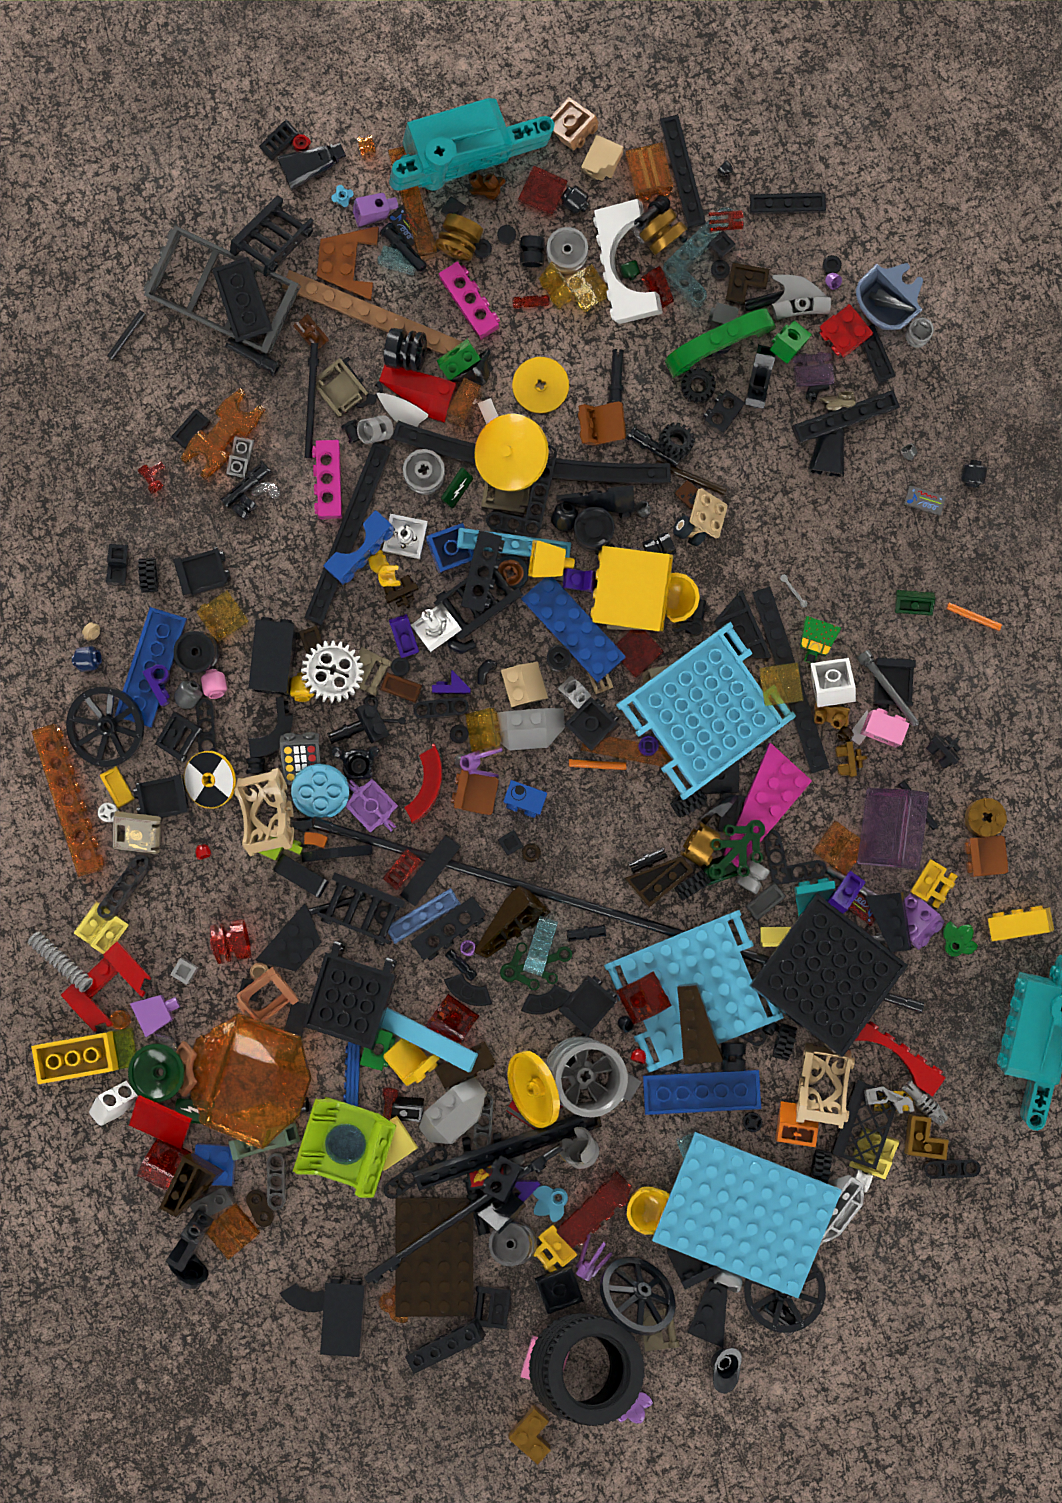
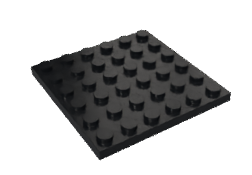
M815 894L749 986L842 1058L908 965L819 894Z

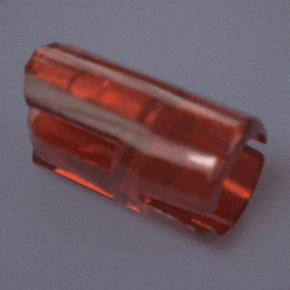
M742 210L708 212L709 216L727 215V219L709 220V224L728 223L726 227L709 228V232L740 230L744 228L743 221H733L734 219L744 218Z

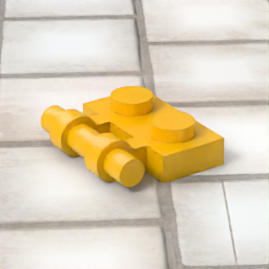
M929 859L910 892L925 902H928L932 896L935 898L932 906L938 909L941 903L944 904L947 899L945 897L950 888L953 889L955 886L954 882L958 876L951 872L949 877L946 878L943 875L947 869ZM939 882H942L944 885L940 892L934 891Z
M554 1224L538 1236L542 1243L537 1245L534 1257L537 1256L541 1261L545 1271L553 1272L557 1270L554 1266L556 1262L563 1268L578 1255ZM547 1248L553 1255L551 1259H548L543 1253L544 1249Z

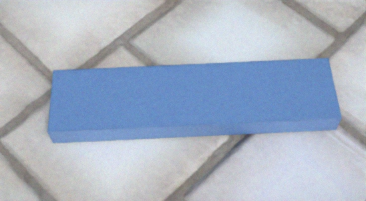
M450 888L393 922L388 934L394 944L461 904Z

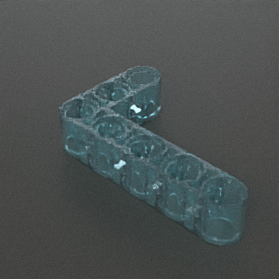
M723 207L716 212L664 263L663 277L694 307L704 305L707 292L686 269L708 249L709 242L732 225L734 212L729 207ZM728 215L730 220L723 221L720 216ZM712 227L716 230V233L709 234L707 229ZM697 240L701 241L703 243V246L696 247L694 246L693 242ZM685 253L689 255L690 259L682 260L680 255ZM674 267L676 272L673 274L668 273L666 268ZM687 280L690 285L683 287L679 282ZM700 293L703 299L695 300L693 294Z
M543 916L539 917L523 971L542 977L558 921Z

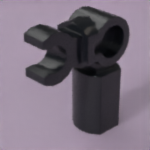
M699 599L698 607L691 616L693 621H679L680 627L678 629L672 628V631L675 633L685 631V633L694 636L700 635L703 631L701 620H704L707 601Z

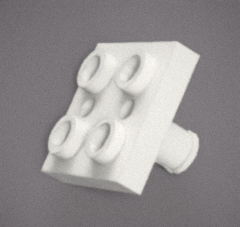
M390 514L389 522L395 528L393 531L395 537L392 536L388 541H384L382 551L420 559L428 521Z
M442 603L432 610H425L427 614L423 612L421 618L411 624L430 652L462 630Z

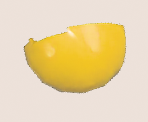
M671 573L666 615L672 622L684 621L692 616L698 607L700 599L699 589L695 582L687 575Z
M654 1187L639 1188L631 1195L627 1203L629 1224L642 1234L654 1235L670 1194Z

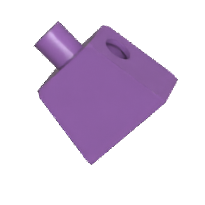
M384 193L356 198L352 211L358 228L387 219L389 211L398 208V202L396 197L386 199Z
M163 994L130 1004L145 1037L151 1036L174 1019L171 1011L180 1008L176 997L166 1001Z

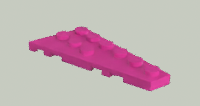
M768 743L765 755L760 762V767L756 777L753 779L736 826H747L751 820L761 821L765 826V833L760 838V842L812 782L810 778L771 743ZM758 826L753 828L754 833L759 831ZM735 833L733 836H730L729 840H741L745 834ZM752 840L747 844V857L752 853ZM725 848L723 855L726 856L732 848ZM739 854L731 861L736 867H739Z

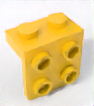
M403 1038L383 1056L406 1086L413 1082L417 1084L426 1077L424 1073L432 1071L438 1065L436 1062L440 1059V1057L434 1054L426 1056L419 1046Z

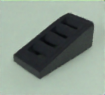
M286 119L259 145V148L272 161L292 144V141L299 133ZM286 129L291 133L290 136L285 133ZM280 134L286 139L284 142L279 138ZM274 139L280 144L279 147L274 144ZM270 144V146H271L275 151L272 153V152L268 149L267 145Z

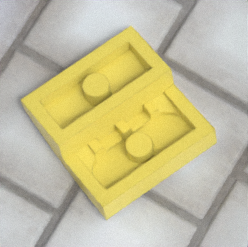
M96 901L78 925L74 934L104 954L118 941L129 924L117 915L110 921L103 920L97 913L100 903ZM105 908L104 912L109 914L110 910Z
M398 1116L389 1120L397 1126L383 1171L418 1148Z
M865 1128L867 1133L873 1131L871 1129ZM861 1130L859 1137L865 1135L863 1130ZM879 1132L869 1135L873 1146L880 1143L881 1136ZM887 1136L876 1170L850 1161L849 1166L886 1179L892 1165V1159L899 1145V1140ZM866 1137L856 1142L861 1152L870 1148ZM856 1147L854 1148L852 1156L858 1154ZM872 1150L862 1154L866 1162L873 1164L875 1155Z

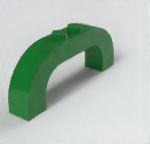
M766 308L749 312L683 344L666 357L665 363L672 377H677L689 371L699 360L749 336L756 334L759 338L775 330L776 325Z

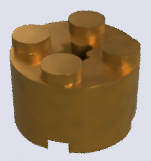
M983 798L972 802L967 807L964 819L967 829L973 835L990 837L1003 830L1007 822V815L1000 802L992 798ZM988 814V821H983L984 815Z
M699 822L697 825L700 827L697 830L693 828L683 845L686 848L685 852L681 851L680 855L702 867L704 864L708 866L713 859L711 854L714 850L710 846L711 840L714 838L723 839L720 838V833ZM715 841L713 844L715 848L719 846L718 841Z

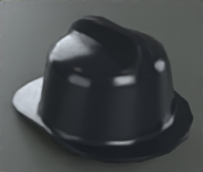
M195 1254L182 1272L168 1264L170 1270L177 1277L179 1284L185 1289L197 1291L209 1276L207 1267Z
M719 1348L711 1358L713 1385L719 1393H729L738 1384L742 1356L736 1348Z

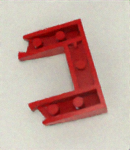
M115 942L103 954L104 958L87 973L89 975L88 978L91 977L93 982L86 991L80 992L79 988L75 987V984H71L61 994L69 1006L94 1032L97 1031L96 1025L106 1023L107 1027L113 1025L112 1021L95 1003L92 997L115 975L119 973L141 997L145 995V991L141 990L144 979L151 980L147 972L119 942Z

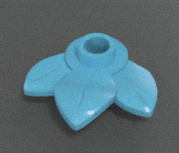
M538 1187L532 1193L539 1199L534 1207V1214L538 1216L549 1215L553 1223L557 1222L564 1214V1205L568 1201L567 1192L562 1188ZM556 1194H560L562 1196V1199L560 1201L555 1200Z

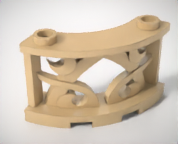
M279 768L272 769L268 773L237 779L234 793L238 797L243 813L244 837L242 845L249 856H254L257 852L280 847L284 849L292 848L294 827H291L290 818L294 817L292 802L287 800L285 790H288V787ZM268 781V783L264 787L260 784L262 782ZM255 784L259 792L255 789L249 788L252 791V795L250 796L246 786ZM273 795L275 797V802L271 801L270 799L273 798ZM263 800L268 805L277 808L278 811L271 818L268 827L257 817Z
M805 1042L801 1064V1076L803 1078H799L797 1094H799V1099L796 1105V1122L804 1123V1120L838 1125L839 1128L843 1129L844 1122H848L849 1111L846 1110L850 1069L854 1068L855 1058H852L850 1050L842 1057L844 1058L843 1067L838 1069L836 1067L838 1061H835L831 1067L828 1065L831 1056L840 1058L829 1048L813 1046L812 1043ZM814 1054L826 1055L828 1057L824 1061ZM820 1068V1074L817 1077L813 1076L811 1071L816 1070L818 1072ZM826 1073L836 1091L822 1101L820 1094L808 1086L818 1082ZM843 1075V1076H842V1083L840 1082V1080H839V1078H838L837 1076ZM814 1095L817 1100V1103H815V1099L810 1100L808 1096ZM840 1097L839 1104H838V1103H836L835 1101ZM831 1109H836L838 1114H834Z

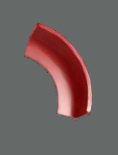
M432 744L431 749L419 755L423 765V783L416 798L404 807L413 824L427 815L441 791L443 767L435 744Z

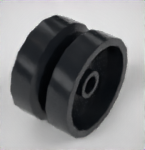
M189 631L182 634L175 642L173 649L177 665L190 673H202L213 669L221 655L217 639L204 631Z

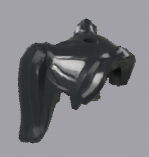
M336 746L332 748L333 755L343 761V772L346 779H369L372 777L374 759L378 758L381 752L377 746L370 747L369 751L364 749L345 751L344 748Z

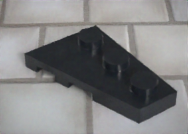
M897 892L865 896L890 951L911 950L904 893Z
M709 1279L687 1330L688 1334L723 1348L728 1286L719 1282L714 1283V1280Z

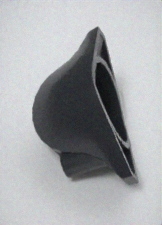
M486 349L480 353L481 360L450 381L462 382L472 388L483 386L488 381L490 372L494 369L488 361L490 350Z

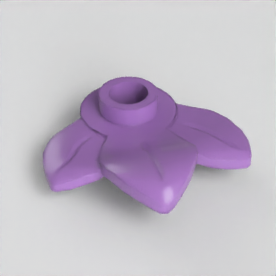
M639 1392L638 1399L631 1406V1409L626 1414H623L618 1421L623 1422L629 1418L634 1423H642L645 1418L644 1408L653 1404L651 1398L644 1392Z

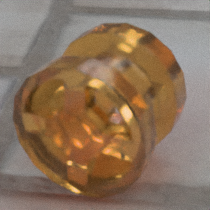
M368 134L363 138L361 136L357 137L361 156L367 152H376L372 134Z
M125 1010L113 1012L110 1016V1020L113 1023L112 1027L117 1030L128 1027L131 1022L130 1014Z

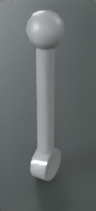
M781 575V582L786 583L800 601V606L805 608L808 605L807 601L803 600L788 581L787 575Z

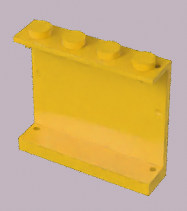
M602 546V550L600 549L598 553L600 567L596 570L595 576L598 582L597 588H594L593 591L595 605L591 608L590 616L593 618L592 622L663 631L673 555Z

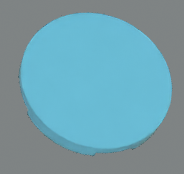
M314 764L307 766L298 772L292 782V801L296 808L308 817H333L341 812L347 804L349 797L347 779L338 769L330 765Z

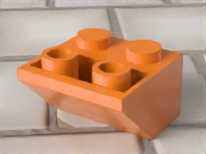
M780 1101L775 1140L777 1142L816 1147L819 1122L804 1120V1123L796 1122L797 1103Z

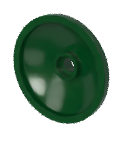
M150 1044L139 1049L132 1057L128 1068V1078L132 1089L138 1096H143L154 1102H163L174 1097L181 1089L185 1078V1068L181 1057L174 1049L164 1044ZM160 1068L163 1070L162 1076L158 1072Z

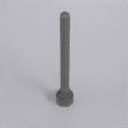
M870 650L861 653L857 657L859 663L870 669L912 726H918V719L875 665L874 656Z

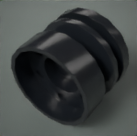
M391 328L386 337L384 347L385 366L400 369L404 366V369L407 371L419 372L422 369L426 356V334L424 332L416 333V331H410L407 336L405 329Z

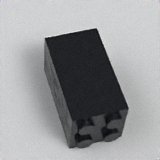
M261 617V620H256L248 689L257 693L290 696V681L293 676L298 628L292 620L280 619V622H275L272 620L273 618Z
M332 1275L325 1282L320 1355L360 1356L367 1281L363 1280V1277L351 1276V1279H345L343 1275Z

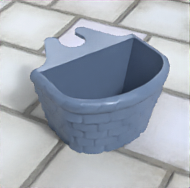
M908 263L889 269H884L876 264L858 282L856 288L858 304L867 319L881 329H901L922 311V308L918 305L917 298L923 278L917 277L912 284H905L902 281L903 273L910 268ZM878 289H881L897 300L912 306L914 311L875 306V301L869 299L870 292L877 293Z

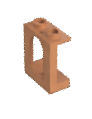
M273 966L236 995L238 1007L242 1012L247 1011L250 1015L248 1018L253 1025H259L261 1029L264 1028L263 1022L290 1002L294 1005L299 1001L295 992ZM271 980L282 992L281 995L261 1010H254L249 1006L248 1001L250 997Z

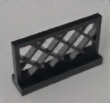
M855 1080L846 1105V1110L849 1111L848 1122H844L843 1129H838L831 1152L833 1155L876 1170L896 1108L893 1104L885 1109L883 1103H880L883 1111L873 1115L869 1105H866L864 1090L877 1087L860 1080ZM876 1091L877 1100L885 1097L884 1095L879 1096L878 1092L883 1094L882 1091ZM866 1106L870 1117L861 1121L858 1111ZM885 1113L887 1123L879 1127L875 1117ZM872 1119L877 1129L867 1133L862 1123ZM860 1124L865 1135L854 1139L852 1129ZM878 1131L881 1141L873 1146L869 1135ZM866 1137L870 1148L861 1152L856 1141ZM854 1143L858 1154L854 1156L845 1155L846 1147ZM872 1150L875 1155L873 1164L866 1162L862 1154Z

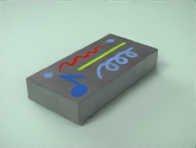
M909 486L903 505L940 516L946 497Z

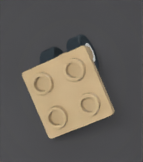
M698 489L691 517L684 515L676 521L673 528L674 535L680 539L689 537L688 543L693 546L700 545L704 541L706 533L715 539L719 538L727 504L704 489Z

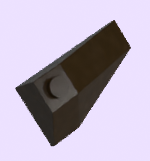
M518 886L504 900L474 952L485 958L490 957L505 947L509 939L515 936L518 938L522 935L521 932L529 926L533 928L538 925L551 911L529 890Z

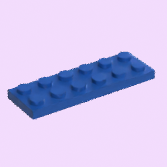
M545 577L521 598L559 642L569 649L571 655L597 683L626 659V656L595 622H592V619L553 577Z
M152 607L149 608L123 688V692L127 693L138 705L143 716L144 726L150 728L153 726L160 703L142 671L157 664L163 665L171 671L174 662L173 649L175 642L183 634L187 618ZM164 670L156 672L155 676L157 679L164 677ZM119 700L115 717L128 708L122 700ZM132 713L124 718L135 723Z
M759 1070L643 1075L645 1115L761 1109Z

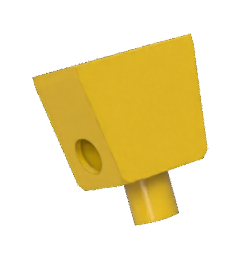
M533 540L528 576H562L563 569L574 568L575 560L574 558L565 557L566 549Z

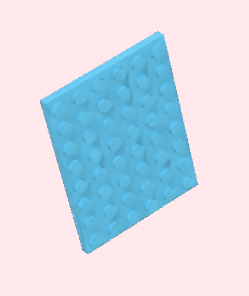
M695 1132L652 1241L799 1298L842 1190Z

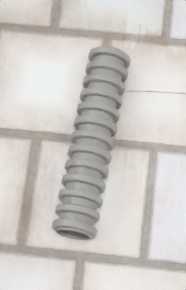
M40 931L34 933L29 938L28 945L32 946L38 954L41 953V957H45V960L49 961V964L53 965L55 969H58V972L62 973V976L66 977L68 981L70 980L71 984H75V987L79 988L80 992L86 991L92 985L93 979L91 977L88 978V974H84V971L80 970L79 966H76L70 958H67V955H63V952L59 951V948L55 947L53 943H50V940L46 939Z

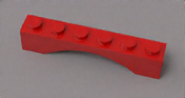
M869 1021L855 1041L875 1042L893 1051L906 1065L913 1083L933 1097L946 1078L941 1075L943 1071L935 1065L931 1068L925 1064L927 1062L925 1058L919 1054L915 1057L910 1053L911 1049L903 1043L899 1046L894 1042L895 1038L887 1032L882 1034L878 1031L879 1027Z

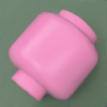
M216 669L207 670L206 674L201 677L203 694L209 696L210 699L222 697L227 691L225 675Z

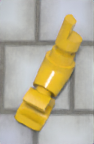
M382 550L368 558L370 568L378 574L381 586L401 585L400 581L395 578V570H398L399 566L390 565Z

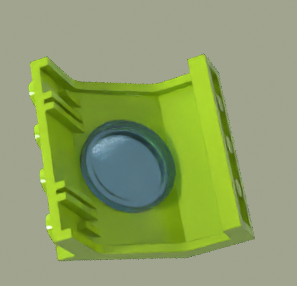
M326 1096L325 1099H315L293 1172L296 1174L323 1176L354 1187L356 1189L355 1195L359 1198H374L397 1125L378 1113Z

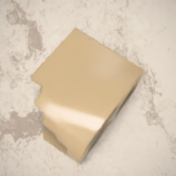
M596 135L581 166V172L601 181L606 176L612 178L622 157L624 146Z

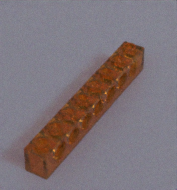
M55 724L32 730L33 739L77 876L84 877L102 871L104 860L101 854L98 855L96 847H99L98 841L95 836H92L90 829H93L90 818H86L84 812L87 810L84 800L80 799L79 793L81 789L79 783L74 781L73 775L75 770L72 763L69 764L67 759L69 751L66 745L63 746L61 740L63 738L62 730ZM54 740L56 747L54 750L49 751L47 745L50 741ZM59 758L62 765L60 768L55 769L53 762ZM62 777H66L68 780L65 787L59 785V780ZM68 795L73 796V803L71 805H66L65 798ZM77 813L79 815V821L73 824L71 822V816L72 814ZM80 831L85 833V839L82 842H79L76 838ZM86 849L91 852V857L88 860H84L82 857Z

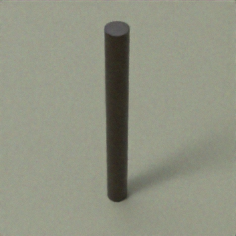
M660 460L656 461V463H664ZM670 465L671 474L725 495L727 488Z

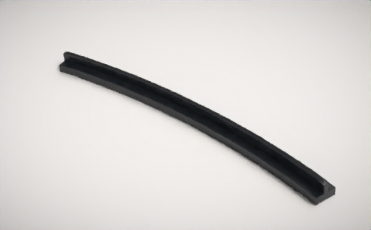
M398 420L392 435L393 440L418 449L431 450L441 456L476 464L475 443L441 435ZM556 458L552 478L600 483L657 484L671 483L670 463H605ZM545 467L541 476H548L550 474V470L547 467Z

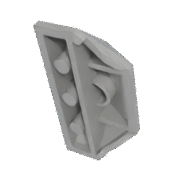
M564 708L516 710L487 714L489 734L509 751L548 748L565 728Z
M474 1077L452 1087L424 1112L419 1128L430 1143L453 1144L480 1119L487 1092L478 1079Z
M850 1175L828 1182L829 1185L841 1189L842 1192L820 1246L824 1242L840 1236L863 1205V1189L865 1185Z

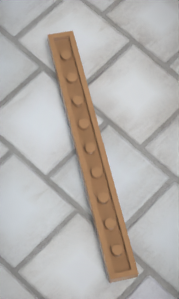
M291 270L288 271L286 278L301 285L297 295L386 332H389L391 328L405 329L407 336L410 331H416V333L424 332L427 339V349L441 355H445L463 342ZM285 284L282 285V289L287 290L289 287Z

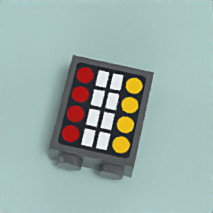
M305 732L297 735L294 733L281 735L282 774L287 785H292L295 776L303 768L314 764H321L319 733Z

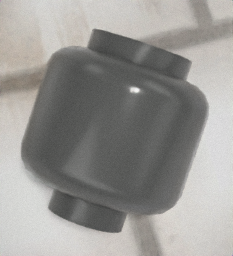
M189 680L182 681L174 693L176 704L183 709L195 707L202 696V690L198 683Z

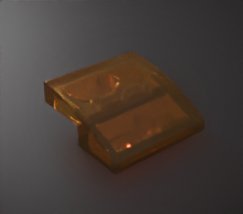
M834 821L812 851L839 872L847 875L868 844L838 821Z
M236 1203L218 1217L207 1232L209 1238L227 1260L232 1258L260 1234V1231Z

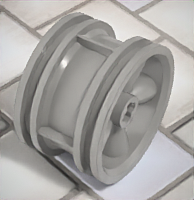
M583 1036L568 1038L559 1043L546 1060L545 1064L549 1068L558 1089L560 1105L574 1114L583 1117L604 1115L620 1103L626 1092L628 1075L624 1061L615 1050L595 1039ZM589 1049L599 1050L604 1055L594 1064L586 1061ZM574 1056L576 1062L571 1067L567 1066L566 1063ZM584 1072H585V1073H586V1076H582V1078H581V1077H580V1074H584ZM609 1072L606 1087L595 1082L596 1074ZM561 1078H569L572 1084L565 1092L562 1089ZM588 1088L593 1100L586 1103H577L580 1089Z

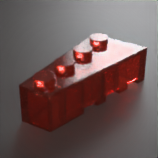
M615 1171L611 1175L607 1184L603 1182L594 1193L595 1195L589 1196L581 1205V1208H577L559 1226L556 1233L572 1249L576 1245L580 1247L588 1239L586 1236L590 1232L594 1234L601 1227L599 1223L604 1219L608 1221L615 1212L613 1210L615 1208H621L628 1202L627 1197L632 1186Z

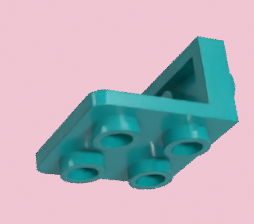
M829 878L817 879L818 883L810 884V881L799 882V886L794 887L798 916L801 915L815 894H819L827 901L834 892L835 882L829 881Z

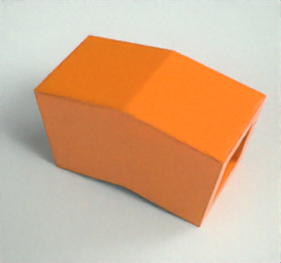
M305 832L304 844L325 848L329 837L315 832Z

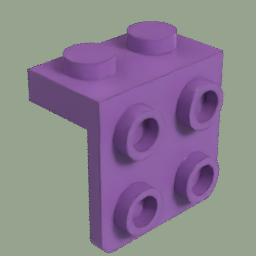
M910 893L904 899L910 941L919 950L927 945L934 933L941 930L945 922L940 914L921 898Z

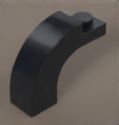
M759 344L751 371L745 404L753 408L764 409L776 355L770 351L771 347Z
M276 697L277 724L274 730L267 736L248 739L250 758H264L275 754L280 750L281 735L293 732L295 718L293 715L287 716V713L290 712L289 701H285L284 697Z

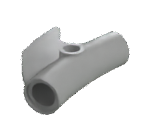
M795 275L772 276L774 280L784 286L783 295L771 305L776 320L798 315L830 313L831 298L827 297L805 277ZM800 300L803 301L802 307L799 305Z

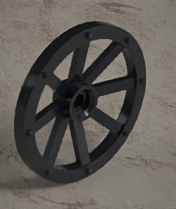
M100 686L83 692L74 700L67 714L66 730L71 746L82 759L96 766L112 767L128 761L136 754L144 737V720L138 705L127 693L114 687ZM108 694L106 716L91 696ZM114 696L128 706L126 710L115 718L113 717ZM84 701L90 706L99 720L76 716L78 709ZM132 713L135 721V731L119 726L118 722ZM75 722L96 726V730L78 740ZM116 732L134 737L133 743L126 753ZM98 735H102L98 753L95 757L86 751L82 745ZM109 735L120 756L115 759H103Z
M623 1257L612 1262L604 1271L600 1281V1295L605 1309L617 1324L627 1331L638 1335L657 1334L670 1324L676 1309L675 1295L669 1281L657 1267L640 1258ZM632 1266L636 1281L621 1270L620 1267ZM641 1269L654 1278L648 1284L643 1281ZM612 1273L617 1274L631 1287L609 1285ZM659 1284L665 1298L653 1293L651 1289ZM610 1292L629 1294L630 1298L620 1307L616 1308ZM652 1300L666 1306V1313L663 1319ZM633 1303L638 1305L636 1323L628 1320L621 1314ZM645 1304L655 1319L656 1325L643 1326Z
M814 1262L812 1263L810 1268L812 1273L808 1274L805 1280L806 1283L816 1278L818 1297L815 1298L803 1293L799 1295V1299L815 1304L813 1310L805 1319H802L791 1299L793 1296L785 1293L782 1294L778 1290L745 1278L744 1300L753 1318L767 1329L780 1333L796 1332L809 1326L820 1314L826 1297L825 1281L818 1266ZM752 1284L774 1290L773 1293L753 1304L751 1296ZM778 1298L771 1323L764 1319L756 1309ZM784 1301L787 1302L798 1323L778 1325Z

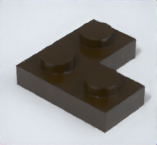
M732 262L725 301L744 304L747 286L766 289L770 269Z

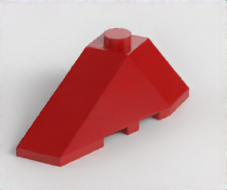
M385 364L379 379L380 383L396 395L428 414L427 418L445 423L457 389L456 383L421 372L407 371L402 367L400 369L389 368Z

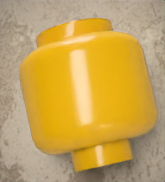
M301 672L291 678L290 695L297 702H307L314 696L315 692L310 694L311 687H304L308 681L302 680V677L306 674Z

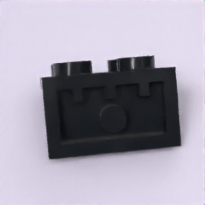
M674 1249L667 1251L685 1290L720 1272L717 1265L714 1266Z

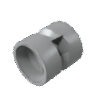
M924 317L914 319L905 333L907 343L915 348L925 346L933 335L934 326L930 320Z
M387 416L362 419L357 425V434L359 439L365 444L388 440L393 435V424Z
M748 859L749 875L747 877L738 876L735 882L748 891L757 894L762 886L760 881H764L770 871L759 863Z

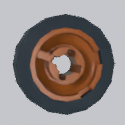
M514 555L500 558L498 571L509 586L514 589L523 588L528 580V568L523 559ZM512 570L514 575L509 578L507 572ZM495 580L496 586L499 589L503 590L501 586L498 584V582Z

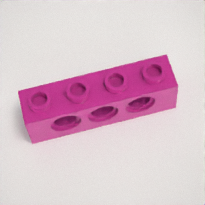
M457 261L438 273L439 279L479 340L499 329L498 322H500V319L495 312L491 313L488 308L490 306L485 296H480L478 285L474 280L470 281L467 276L469 272L464 265L460 266ZM457 281H463L465 282V286L462 288H458L455 286V283ZM472 296L476 300L474 303L469 304L465 299ZM484 312L486 317L484 319H477L476 314Z
M339 440L316 441V446L312 447L313 458H316V465H313L314 477L317 476V484H314V495L318 496V503H314L315 514H318L319 519H342ZM324 457L332 459L329 465L322 464ZM331 476V483L324 484L322 482L323 477ZM327 494L333 496V500L330 503L323 502V497Z

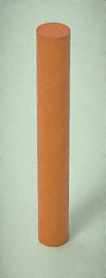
M950 602L946 607L949 611L997 631H1000L1002 624Z
M569 759V767L626 770L627 762Z

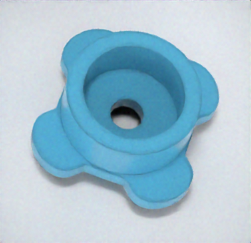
M338 185L336 187L337 191L332 195L331 199L333 202L347 207L354 193L351 189L347 190L343 185Z

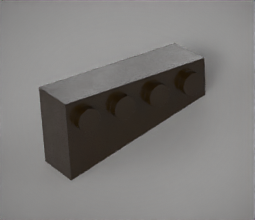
M698 983L678 985L684 1065L723 1062L724 1059Z

